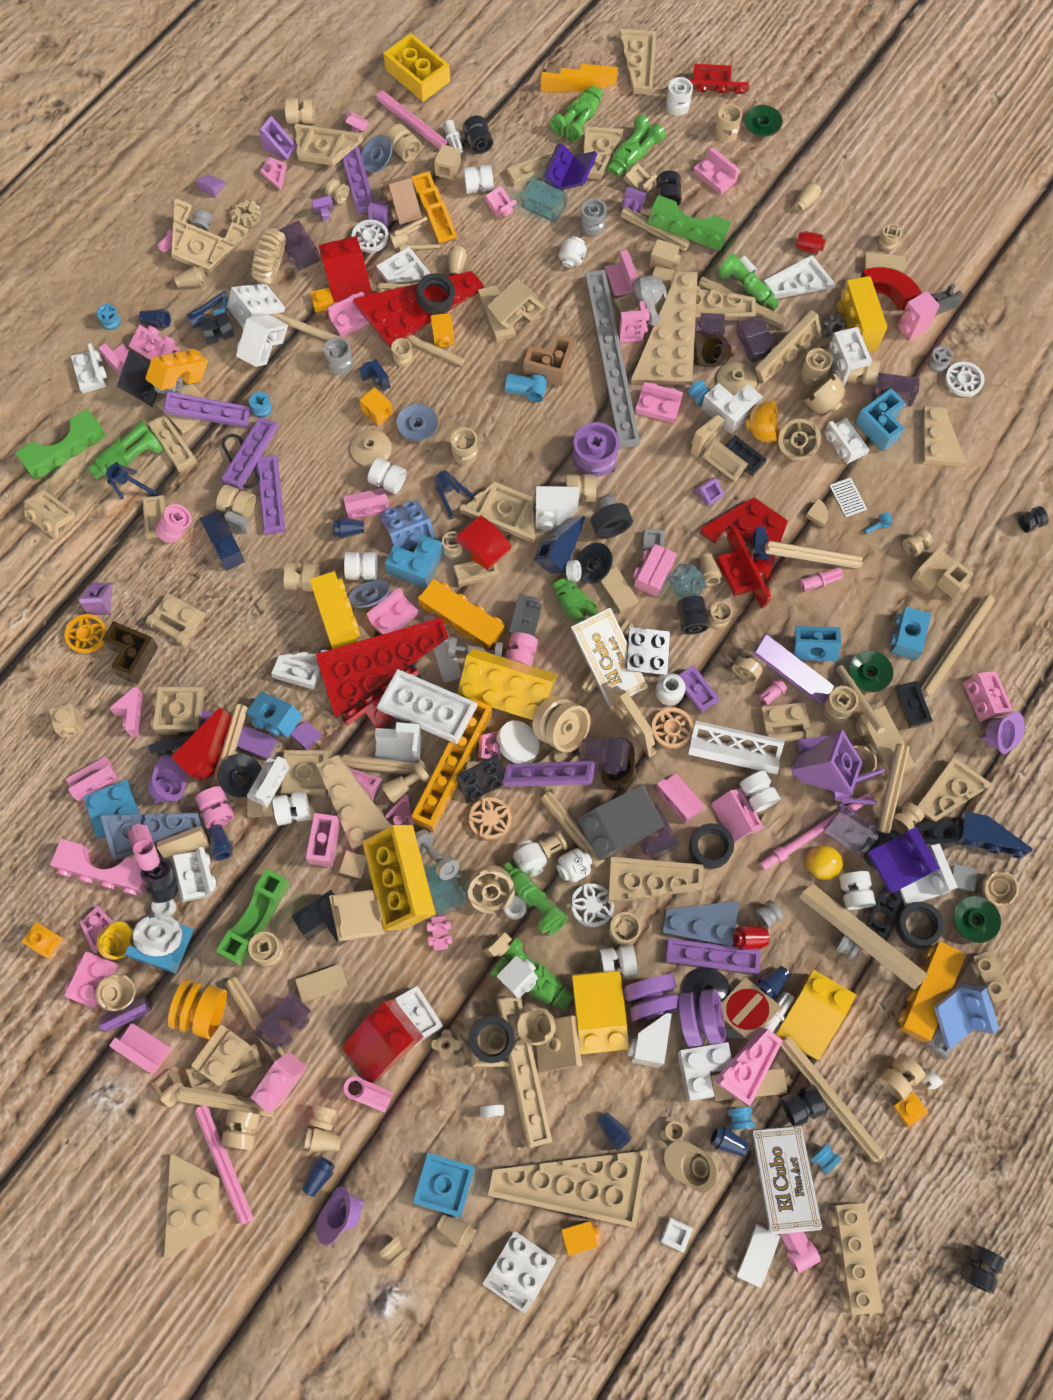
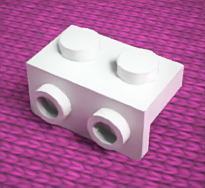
M198 847L196 852L172 856L171 861L181 901L186 902L209 897L216 887L214 875L210 874V858L208 853H205L204 847Z

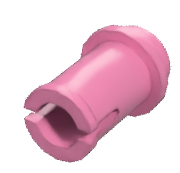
M780 679L777 681L773 680L772 685L759 694L758 698L762 703L764 702L765 706H768L780 694L784 695L787 687Z

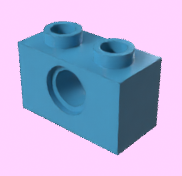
M905 607L902 613H898L894 623L897 626V630L893 632L890 639V645H893L891 653L917 660L923 652L931 613L910 607ZM905 630L910 631L913 636L908 635Z
M795 626L793 638V655L799 660L838 661L841 648L840 627Z
M262 691L246 712L252 718L251 723L259 729L265 727L271 734L277 737L280 734L287 738L303 717L292 704Z

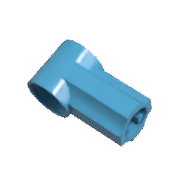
M508 374L505 392L524 395L530 401L541 402L544 399L548 380L538 374L530 377Z

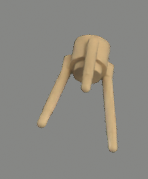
M423 217L400 230L390 233L394 249L399 248L400 251L407 247H410L411 250L440 248V245H406V243H409L407 234L421 228V223L426 221L427 217Z

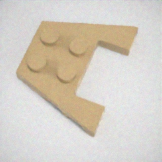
M175 198L172 258L192 267H202L204 272L210 274L248 235L249 229L232 222L225 238H222L188 224L187 221L192 212V205Z

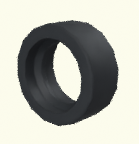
M438 273L423 276L418 283L416 291V301L419 307L432 315L443 314L452 307L455 288L451 280ZM428 286L440 287L446 292L447 299L443 302H432L425 297L424 289Z
M614 503L596 511L592 515L590 522L596 536L601 539H607L628 530L632 526L633 519L626 504Z
M704 824L695 830L690 839V855L696 864H702L703 868H720L728 862L734 852L732 834L720 824ZM714 833L723 839L725 851L722 856L716 859H708L699 852L698 841L703 835Z
M913 902L899 912L895 926L899 938L906 945L913 948H926L937 942L942 936L944 922L939 910L933 905L926 902ZM913 912H923L932 921L933 930L928 937L919 939L909 933L906 927V920Z
M496 1015L485 1016L477 1020L469 1034V1046L473 1054L481 1061L487 1063H499L505 1060L512 1053L515 1045V1033L511 1024L504 1018ZM487 1025L500 1026L506 1034V1045L497 1054L485 1053L478 1045L479 1032Z

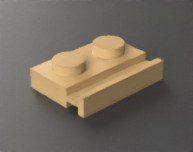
M220 1025L191 1066L221 1087L251 1045L225 1026Z

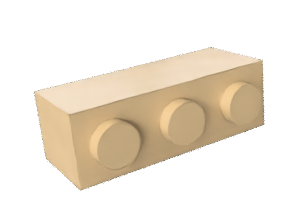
M883 706L873 710L885 727L883 733L878 734L865 714H862L856 721V729L858 734L863 736L866 747L876 755V769H884V772L879 775L883 776L885 781H888L895 746L898 743L904 744L886 707ZM908 753L904 774L910 772L916 766L910 753Z

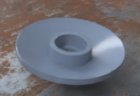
M377 135L367 142L361 155L367 172H379L387 165L392 155V143L384 135Z
M423 404L409 405L401 410L397 417L398 431L403 437L411 441H423L430 438L438 427L436 413L433 409Z
M381 579L366 581L351 591L348 597L350 604L357 608L377 605L388 596L390 586L387 581Z

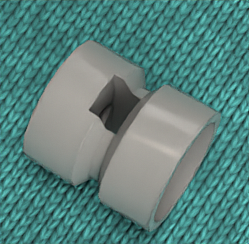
M591 198L582 204L580 230L586 236L597 237L604 232L607 209L605 203L600 199Z
M333 337L326 341L324 354L329 371L335 375L349 373L353 367L349 342L342 337Z

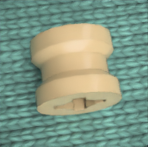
M332 179L326 187L325 194L326 196L331 195L335 202L342 204L349 195V187L345 184H340V181L337 179Z
M313 1105V1116L309 1119L308 1125L331 1131L333 1127L331 1124L332 1118L336 1116L337 1111Z
M397 1236L378 1254L381 1258H386L388 1267L392 1270L411 1252L408 1248L402 1246L401 1239Z

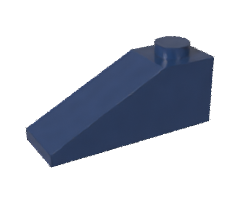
M217 510L201 517L200 520L225 570L228 571L245 563L243 555L220 511Z

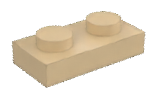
M506 933L498 934L482 951L488 957H501L510 948L508 943L512 939Z

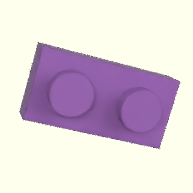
M694 665L678 675L685 683V694L701 714L719 702L720 698Z

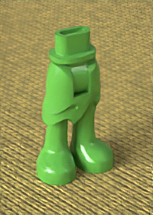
M593 85L585 89L584 92L566 108L567 113L564 116L561 114L552 116L550 119L552 130L559 137L565 134L566 139L570 142L580 140L583 134L582 128L586 121L591 120L597 110L601 97L604 94L603 91Z
M642 114L638 115L633 123L634 133L627 141L619 145L610 160L607 170L617 177L621 173H626L629 168L647 154L649 148L665 139L666 133L661 125L653 124L650 128L648 118ZM645 136H647L644 139V141L639 145V141Z
M734 253L729 255L718 270L720 272L717 276L721 280H725L730 276L735 277L742 283V288L750 297L756 298V303L763 304L764 307L768 306L773 311L777 309L780 303L774 298L775 294L760 281L755 273H749L739 257Z
M140 420L122 440L118 438L99 457L95 458V463L88 468L98 480L104 475L107 476V469L115 462L128 466L135 457L150 449L158 454L164 449L145 423ZM138 441V442H137L136 444H134L130 449L127 450V448H128L130 445H132L134 442Z
M566 577L552 585L556 591L555 595L559 600L560 606L576 624L586 620L584 616L592 617L599 613L596 610V604L581 589L576 587L574 582L570 583Z
M506 863L502 868L512 878L516 894L530 907L536 906L542 914L538 922V929L542 933L547 932L549 936L555 934L565 925L568 916L546 899V893L537 887L528 874L519 868H515L513 864Z
M515 938L504 956L511 961L516 955L522 961L526 958L536 967L533 972L537 975L538 979L528 994L545 1004H551L553 1008L556 1005L562 1011H565L574 995L566 990L567 986H563L560 979L550 972L545 965L543 966L540 961L537 964L523 952L521 940ZM502 957L491 972V975L497 978L496 976L510 962Z

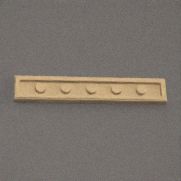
M812 884L800 895L799 898L914 990L928 976L926 972L816 885Z
M516 996L496 1000L498 1015L511 1024L515 1033V1045L512 1053L508 1056L527 1148L551 1143L553 1141L532 1046L523 1043L517 1034V1021L520 1014L524 1013L521 997L519 999ZM502 1029L504 1043L506 1045L507 1038L504 1030Z

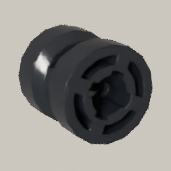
M1041 506L1032 508L1030 512L1020 513L1017 517L1019 527L1025 533L1034 531L1036 527L1046 526L1049 522L1048 514Z

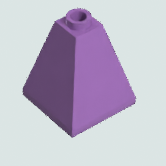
M838 730L798 756L791 770L793 776L797 777L801 783L849 795L853 792L863 761L844 731Z

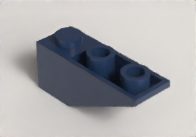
M572 517L561 524L541 541L534 561L550 574L565 572L567 562L570 560L576 547V542L586 517Z
M965 811L958 819L960 838L956 843L963 844L964 848H982L992 854L1007 853L1010 857L1021 859L1032 852L1033 848L989 816Z

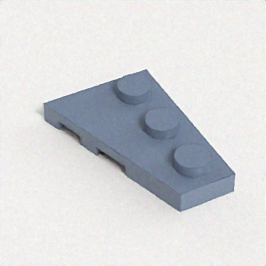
M739 901L667 909L662 934L709 944L733 946L732 936L735 932Z

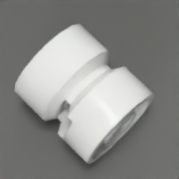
M677 77L670 81L666 99V109L670 114L681 116L689 111L693 85L690 80L684 77Z
M491 164L480 165L478 169L474 166L463 167L466 194L477 193L479 189L483 192L493 191Z
M379 457L373 462L369 470L368 482L378 487L383 486L384 490L397 494L404 484L407 472L406 469L397 465L391 466L390 462Z
M346 552L344 560L345 579L358 580L362 576L364 580H377V552H364L362 555H359L358 552Z
M766 771L757 772L740 783L745 796H750L749 803L755 813L765 810L781 800L775 787L769 786L771 780Z
M305 791L292 793L291 797H288L286 794L273 797L274 814L278 826L291 824L294 819L297 822L311 819Z
M868 871L851 872L839 877L841 890L846 892L843 896L846 910H858L876 905L874 893L869 890L872 883Z
M633 945L620 946L617 951L613 948L599 950L602 972L620 970V974L623 977L637 976V962ZM618 959L619 966H614L613 960Z

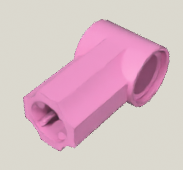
M140 823L133 825L128 831V836L138 866L144 871L152 870L158 866L160 861L148 826L141 825Z
M356 1076L350 1077L344 1084V1093L347 1097L384 1113L386 1112L393 1095L392 1091ZM354 1081H358L362 1084V1091L358 1095H351L349 1085Z
M804 1232L780 1234L788 1250L789 1260L798 1274L821 1262L815 1246L807 1239Z

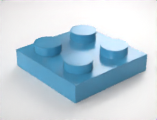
M128 780L83 796L98 839L106 837L101 815L140 814Z
M427 1153L413 1203L461 1218L475 1167Z

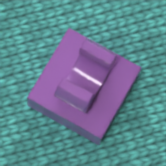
M628 187L625 191L622 208L629 207L633 212L641 213L646 193Z
M331 195L312 200L314 214L321 213L323 221L330 220L329 211L333 210Z
M378 200L377 204L369 203V220H377L385 226L389 225V206L385 205L386 201Z

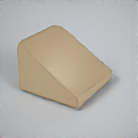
M171 1068L151 1084L160 1100L168 1107L173 1106L178 1101L177 1095L180 1087H185Z

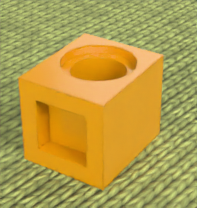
M451 313L431 315L434 345L443 348L455 345Z
M375 387L369 392H365L359 400L361 411L377 426L393 414L391 402Z
M35 922L22 940V943L50 959L64 938L40 923Z
M591 1221L561 1229L568 1256L598 1248L597 1241L601 1240L597 1225L592 1226Z

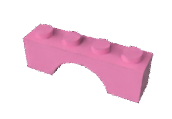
M60 839L50 864L57 870V874L69 878L73 874L79 876L78 880L92 884L93 880L101 882L100 886L114 890V887H119L123 889V893L136 896V893L145 894V885L140 875L141 869L135 859L126 857L119 865L113 868L97 869L93 867L90 861L89 850L85 846Z

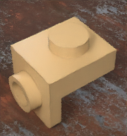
M639 163L623 177L631 188L642 192L645 191L646 193L655 185L653 181L657 178L656 174L650 177Z

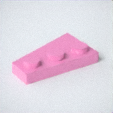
M761 1027L713 1082L743 1104L751 1106L782 1040L770 1030Z

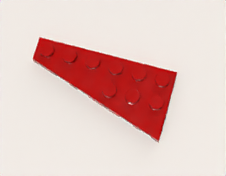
M473 271L447 276L455 288L453 304L447 312L476 295L479 289L484 288L483 283ZM418 283L353 298V304L389 349L396 339H406L431 323L432 314L423 311L416 301ZM428 286L424 289L425 297L432 302L438 303L447 299L446 292L440 287Z
M440 617L315 654L334 717L337 718L384 683L391 680L397 669L402 671L445 642L449 637L443 618Z

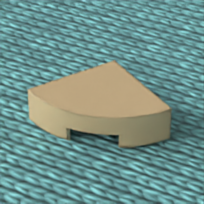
M818 499L807 513L806 518L824 528L827 522L828 511L825 504Z

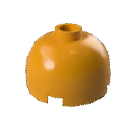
M774 400L757 404L751 410L750 418H746L747 431H751L753 437L763 443L779 441L778 411Z

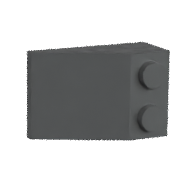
M644 785L593 809L577 819L598 860L611 859V857L618 855L665 826Z

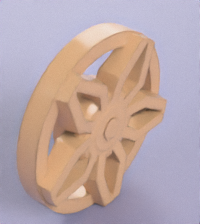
M665 708L656 714L651 729L654 739L660 745L668 749H675L689 742L694 726L692 719L685 711L678 708ZM673 712L678 713L680 715L676 716L674 719L673 716L669 713ZM661 716V721L663 724L655 726L656 721ZM686 721L689 724V732L682 728ZM663 729V732H656V730ZM666 734L665 741L660 739L659 736H664ZM669 737H673V741L671 744L668 740ZM677 737L681 740H684L680 743L675 744Z
M492 797L483 798L476 802L470 810V827L475 835L482 839L495 840L501 838L508 832L511 826L512 817L510 809L500 799ZM491 802L497 803L501 806L496 807L495 810H493L494 806ZM485 803L489 804L490 809H485ZM480 805H482L483 813L480 811L475 812V810ZM505 809L502 814L497 813L499 810ZM506 814L508 815L507 825H505L503 820H500ZM480 815L481 819L474 818L473 816ZM473 822L482 823L480 825V832L475 828ZM498 823H500L504 829L497 827ZM483 827H486L488 830L483 834ZM492 828H494L495 831L500 832L496 835H488L492 831Z

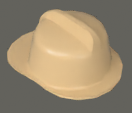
M675 1141L665 1151V1166L675 1179L697 1192H708L713 1189L720 1171L718 1170V1163L715 1157L710 1152L701 1150L685 1141Z

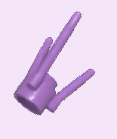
M881 768L859 775L855 784L874 778L875 775L883 773L884 769ZM832 791L834 800H841V804H877L876 800L849 798L850 795H853V792L847 795Z

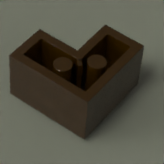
M113 621L102 639L109 650L119 653L111 668L118 677L138 685L156 653L158 645L151 636Z

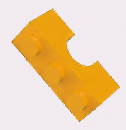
M194 349L152 357L146 380L160 390L174 388L179 376L187 384L201 382L208 360L199 351Z

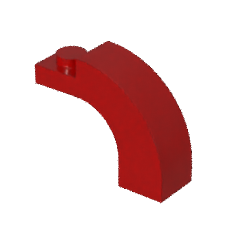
M868 268L862 271L860 277L871 276L876 293L889 297L899 311L905 309L910 300L922 293L918 285L909 276L892 268Z

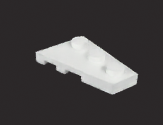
M813 255L763 281L775 294V299L832 289L835 285L834 281Z

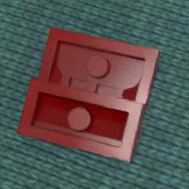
M482 515L460 532L455 540L458 544L472 552L471 560L487 571L512 548L499 529Z

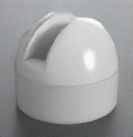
M930 1068L925 1071L926 1076L921 1080L922 1084L930 1082L926 1087L930 1090H934L944 1083Z

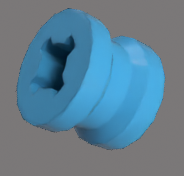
M104 304L98 308L97 317L104 329L115 330L120 326L121 319L113 305Z
M699 380L689 388L687 394L695 399V403L698 406H702L704 396L711 389L706 387V383L703 380Z
M255 392L250 396L249 404L256 417L264 418L271 414L272 405L266 393Z
M752 1107L727 1110L728 1116L731 1117L732 1121L730 1130L755 1127L754 1121L751 1120Z
M828 1142L821 1146L810 1158L812 1163L818 1164L823 1175L828 1174L842 1159L839 1154L833 1153Z

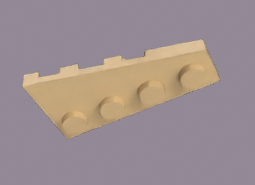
M620 28V39L633 94L652 95L657 31Z
M611 857L608 904L702 890L703 888L702 864Z

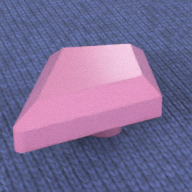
M351 110L345 112V122L352 125L351 132L358 133L359 129L362 131L368 129L369 123L366 119Z
M269 157L261 168L260 173L281 190L287 165Z
M499 730L480 735L478 758L489 759L495 755H498V758L500 757V745L496 739Z
M407 794L386 814L385 818L389 824L413 825L414 828Z
M99 906L94 908L80 922L94 954L98 952L97 936L99 931L106 925L114 923Z

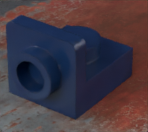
M377 359L366 362L359 368L363 382L372 378L375 385H380L383 391L391 388L389 376Z
M757 526L753 530L752 555L757 556V559L770 560V557L775 555L765 553L764 546L768 542V533H765L766 527Z

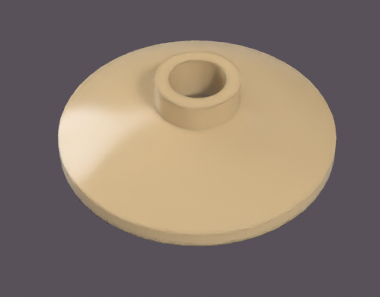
M733 362L724 365L719 370L716 382L734 396L747 384L755 389L757 377L748 365Z
M367 430L359 433L352 440L350 446L352 458L356 463L364 467H371L373 462L379 457L387 461L392 451L389 438L377 430Z

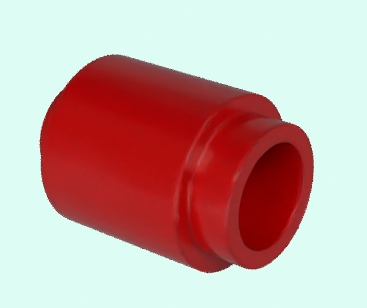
M809 231L799 232L796 248H799L800 251L818 255L819 251L824 250L826 239H823V234Z
M738 926L733 933L732 939L734 945L739 950H760L768 946L770 936L768 930L761 926Z

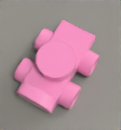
M445 916L431 917L432 922H427L428 932H433V936H428L429 946L434 945V951L447 950L448 944H452V934H447V930L451 929V921H446Z

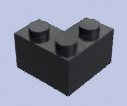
M332 890L291 916L307 941L328 928L339 946L349 941H338L329 896L334 895Z

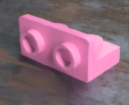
M713 147L708 150L707 157L697 164L693 170L695 175L720 195L736 183L739 172L734 163L727 160Z
M363 292L353 294L349 298L339 303H334L327 308L329 320L340 337L369 324L353 304V298L365 296Z
M639 301L638 311L621 312L618 334L620 343L643 341L644 333H647V321H649V310L645 308L644 301Z
M139 325L129 344L130 348L150 360L152 357L171 354L173 350L178 352L180 350V347L174 344L176 342L174 339L167 335H164V337L160 336V331L150 325L147 328Z
M643 382L635 413L674 424L683 393L674 388H665L655 383Z
M397 588L395 591L390 592L378 605L371 607L366 616L369 624L380 635L400 630L416 617L419 612L404 597L402 590Z
M996 671L977 673L963 683L980 722L993 716L1007 715L1013 712Z
M86 951L84 956L82 955L77 961V970L73 978H70L66 984L65 997L97 1009L99 1004H97L94 994L96 986L104 977L114 975L118 964Z

